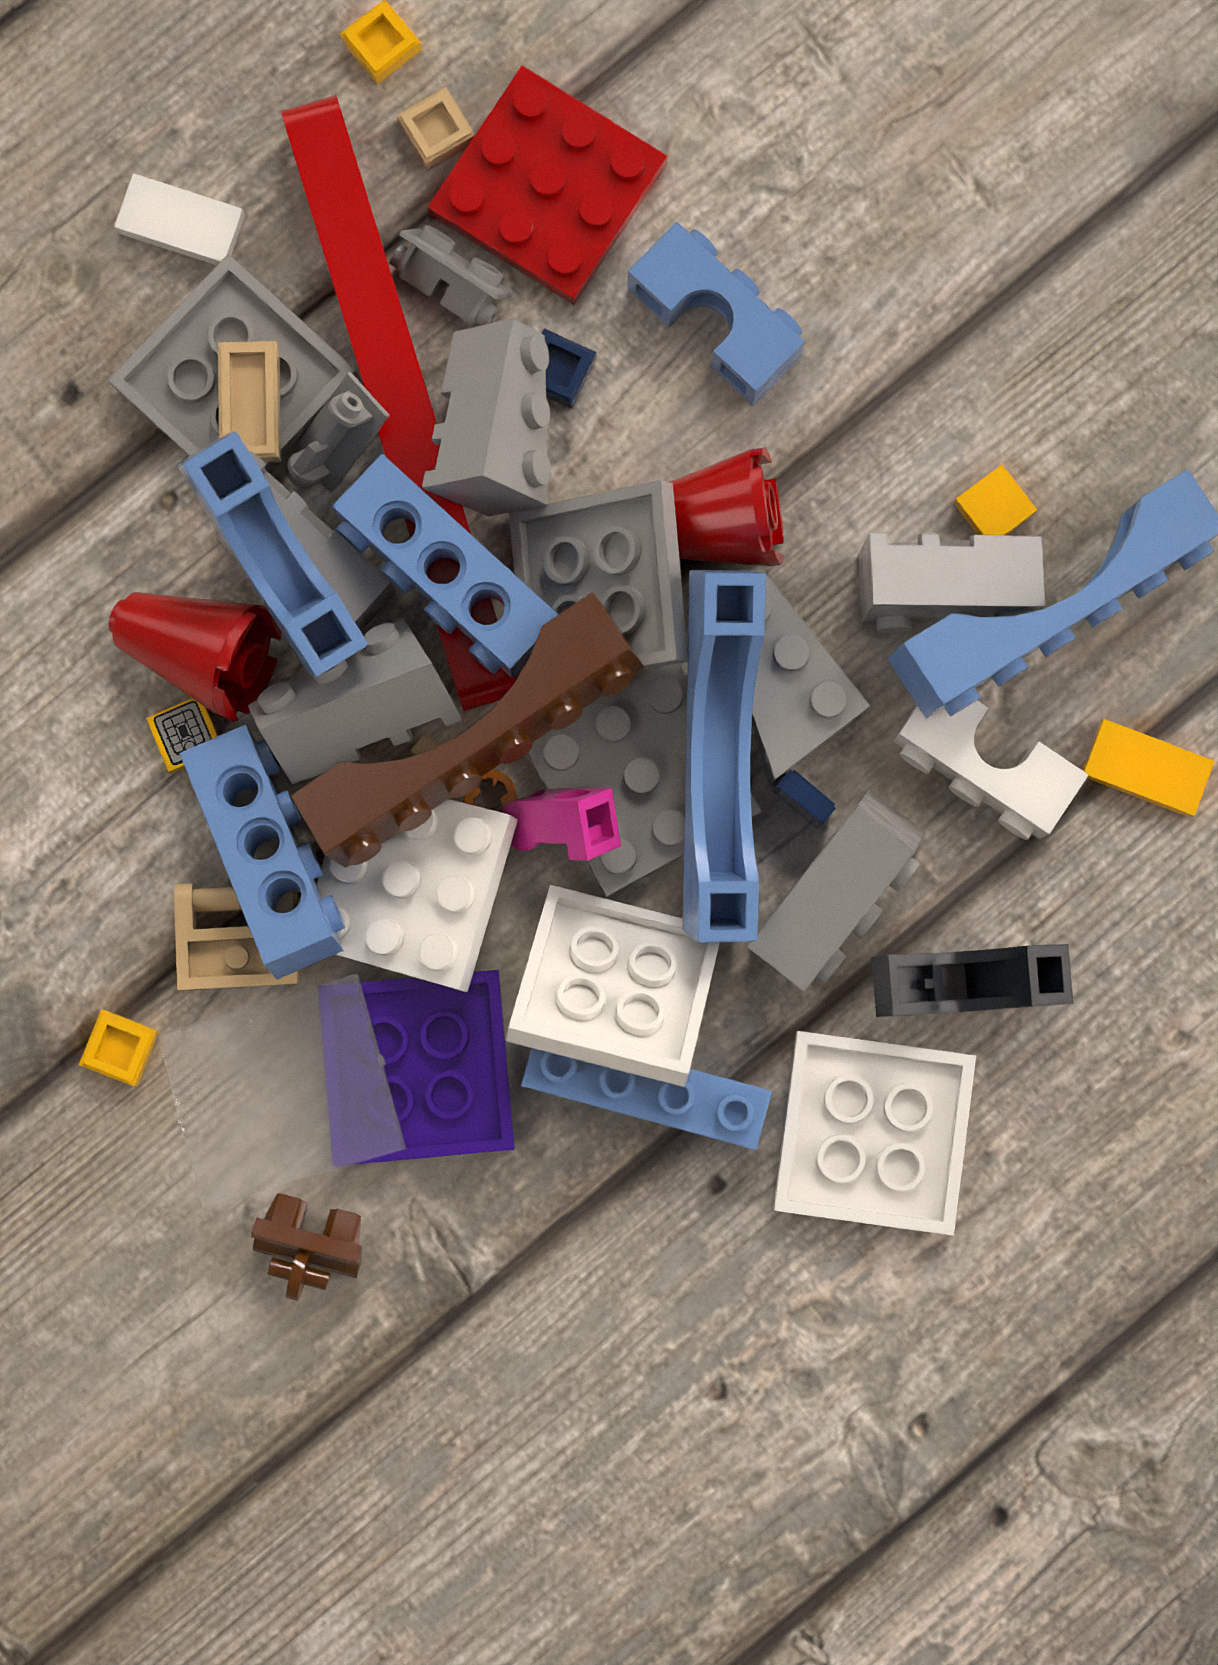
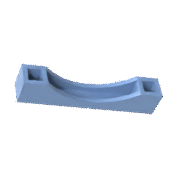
M1187 469L1141 497L1120 516L1114 540L1099 569L1075 595L1046 609L1017 616L975 617L952 613L904 642L887 660L926 719L943 708L951 717L981 698L975 689L992 678L996 685L1000 687L1029 668L1023 658L1039 648L1045 658L1076 638L1071 631L1076 625L1087 620L1092 628L1098 626L1123 609L1118 602V599L1133 591L1137 598L1141 599L1169 580L1164 573L1166 569L1179 562L1183 570L1186 571L1215 552L1209 542L1218 536V513Z
M689 570V662L687 674L683 930L697 942L757 941L759 879L751 815L750 748L755 684L765 634L766 573Z

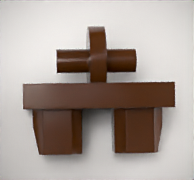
M277 1193L266 1213L265 1219L256 1217L251 1237L254 1238L253 1251L294 1262L272 1257L267 1275L289 1280L286 1298L298 1301L304 1285L322 1290L327 1289L331 1273L311 1268L310 1266L357 1278L362 1263V1245H359L361 1216L341 1209H330L323 1235L302 1230L301 1228L308 1209L307 1202L300 1198Z

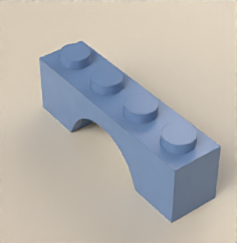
M236 431L224 435L177 464L307 673L318 677L369 645L336 591L324 579L298 541L282 514L269 483Z

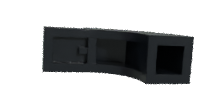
M1068 944L1027 945L985 950L895 954L871 957L876 1017L1074 1004Z

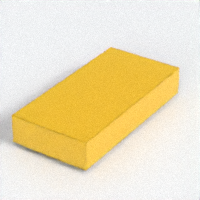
M1103 719L1098 725L1082 771L1088 774L1087 779L1191 818L1196 814L1215 761Z

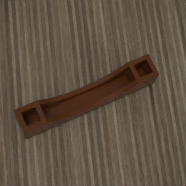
M591 592L542 625L533 652L514 685L487 715L466 732L433 750L402 760L371 764L340 762L292 794L291 797L326 856L345 868L349 865L362 864L376 856L382 848L381 844L398 832L410 831L424 824L430 818L431 810L449 798H458L473 791L481 783L482 776L501 763L509 764L525 756L531 750L532 743L550 730H560L573 724L582 715L583 708L601 696H611L625 689L634 679V674L643 669L644 665L609 611L595 593Z

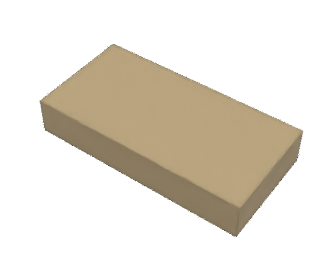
M218 342L219 439L230 432L236 431L248 451H252L263 462H281L280 355L278 342Z

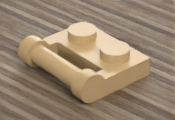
M194 883L175 884L174 916L177 990L188 991L300 984L299 970L278 980L263 964L249 926L197 929V912L242 910L233 887L196 889ZM297 891L287 892L278 899L276 903L277 913H287L298 906Z

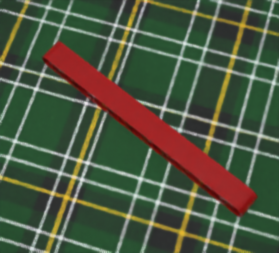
M337 95L281 111L283 122L364 387L390 415L378 431L385 457L471 534L462 505L422 488L425 472L435 470L440 445H436L432 441V436L437 421ZM405 519L411 538L415 533L416 525L411 520ZM450 558L438 559L430 565L427 577L436 584H448L458 576L460 565ZM491 598L481 599L473 606L471 617L475 622L482 625H491L498 621ZM437 624L463 712L500 701L516 682L515 676L513 678L510 677L502 668L493 675L469 653L468 649L474 643L456 627L451 634H448Z

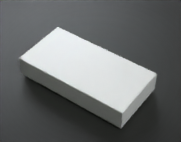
M133 173L114 228L118 234L218 265L227 254L232 255L246 215L242 208Z

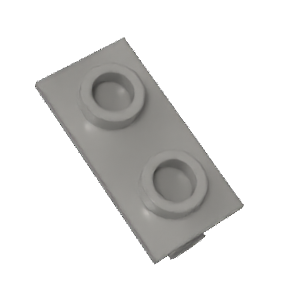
M425 226L423 230L407 229L400 232L399 235L411 244L408 248L401 244L390 259V265L397 269L396 276L429 297L434 296L440 283L444 280L450 286L439 304L473 327L478 323L480 325L492 323L498 312V308L491 304L494 299L511 297L514 293L500 283L503 278V274L478 258H473L471 263L452 251L455 246V242L430 226Z
M351 372L346 374L293 449L295 454L287 462V476L296 486L305 487L307 484L321 481L330 492L335 491L390 416Z

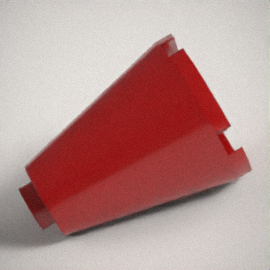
M766 447L752 448L670 481V483H673L679 559L768 567L783 563L784 556L773 550V545L784 544V531L776 478L764 480L761 464L772 463Z
M133 592L125 600L118 601L111 611L108 623L114 645L219 717L232 722L239 721L236 716L238 711L247 715L251 713L248 705L258 700L259 695L267 689L278 660L268 656L271 638L281 641L282 634L268 609L263 605Z

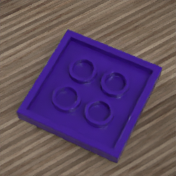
M499 970L473 972L468 992L415 977L319 986L334 1166L515 1150Z

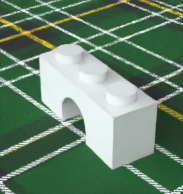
M978 700L951 717L943 708L926 719L919 707L916 706L893 740V742L903 748L899 753L900 757L926 774H929L933 768L950 779L952 782L948 788L967 803L978 807L983 801L1002 815L998 822L1022 839L1028 840L1031 835L1041 839L1049 835L1088 777L1087 773L1040 742H1037L1028 749L1017 767L998 769L985 763L975 749L974 733L988 707Z

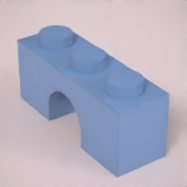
M676 222L628 270L627 289L668 327L684 312L696 307L712 308L722 314L729 324L730 333L713 351L711 367L753 406L801 357L805 343L800 337L802 330L787 312L780 308L773 312L757 297L760 294L758 287L744 272L739 269H734L732 272L729 271L716 258L718 252L706 236L696 229L689 233Z

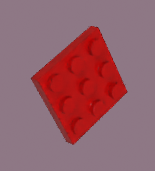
M521 65L428 205V212L435 219L575 305L667 165L668 156Z

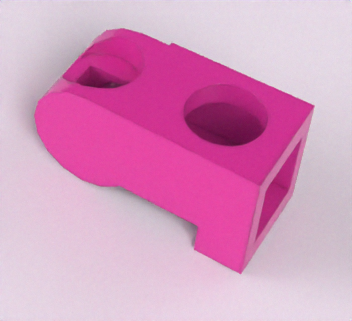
M612 788L544 789L535 792L529 798L509 802L502 811V813L518 819L511 845L521 851L532 850L546 843L567 844L569 860L588 861L621 847Z

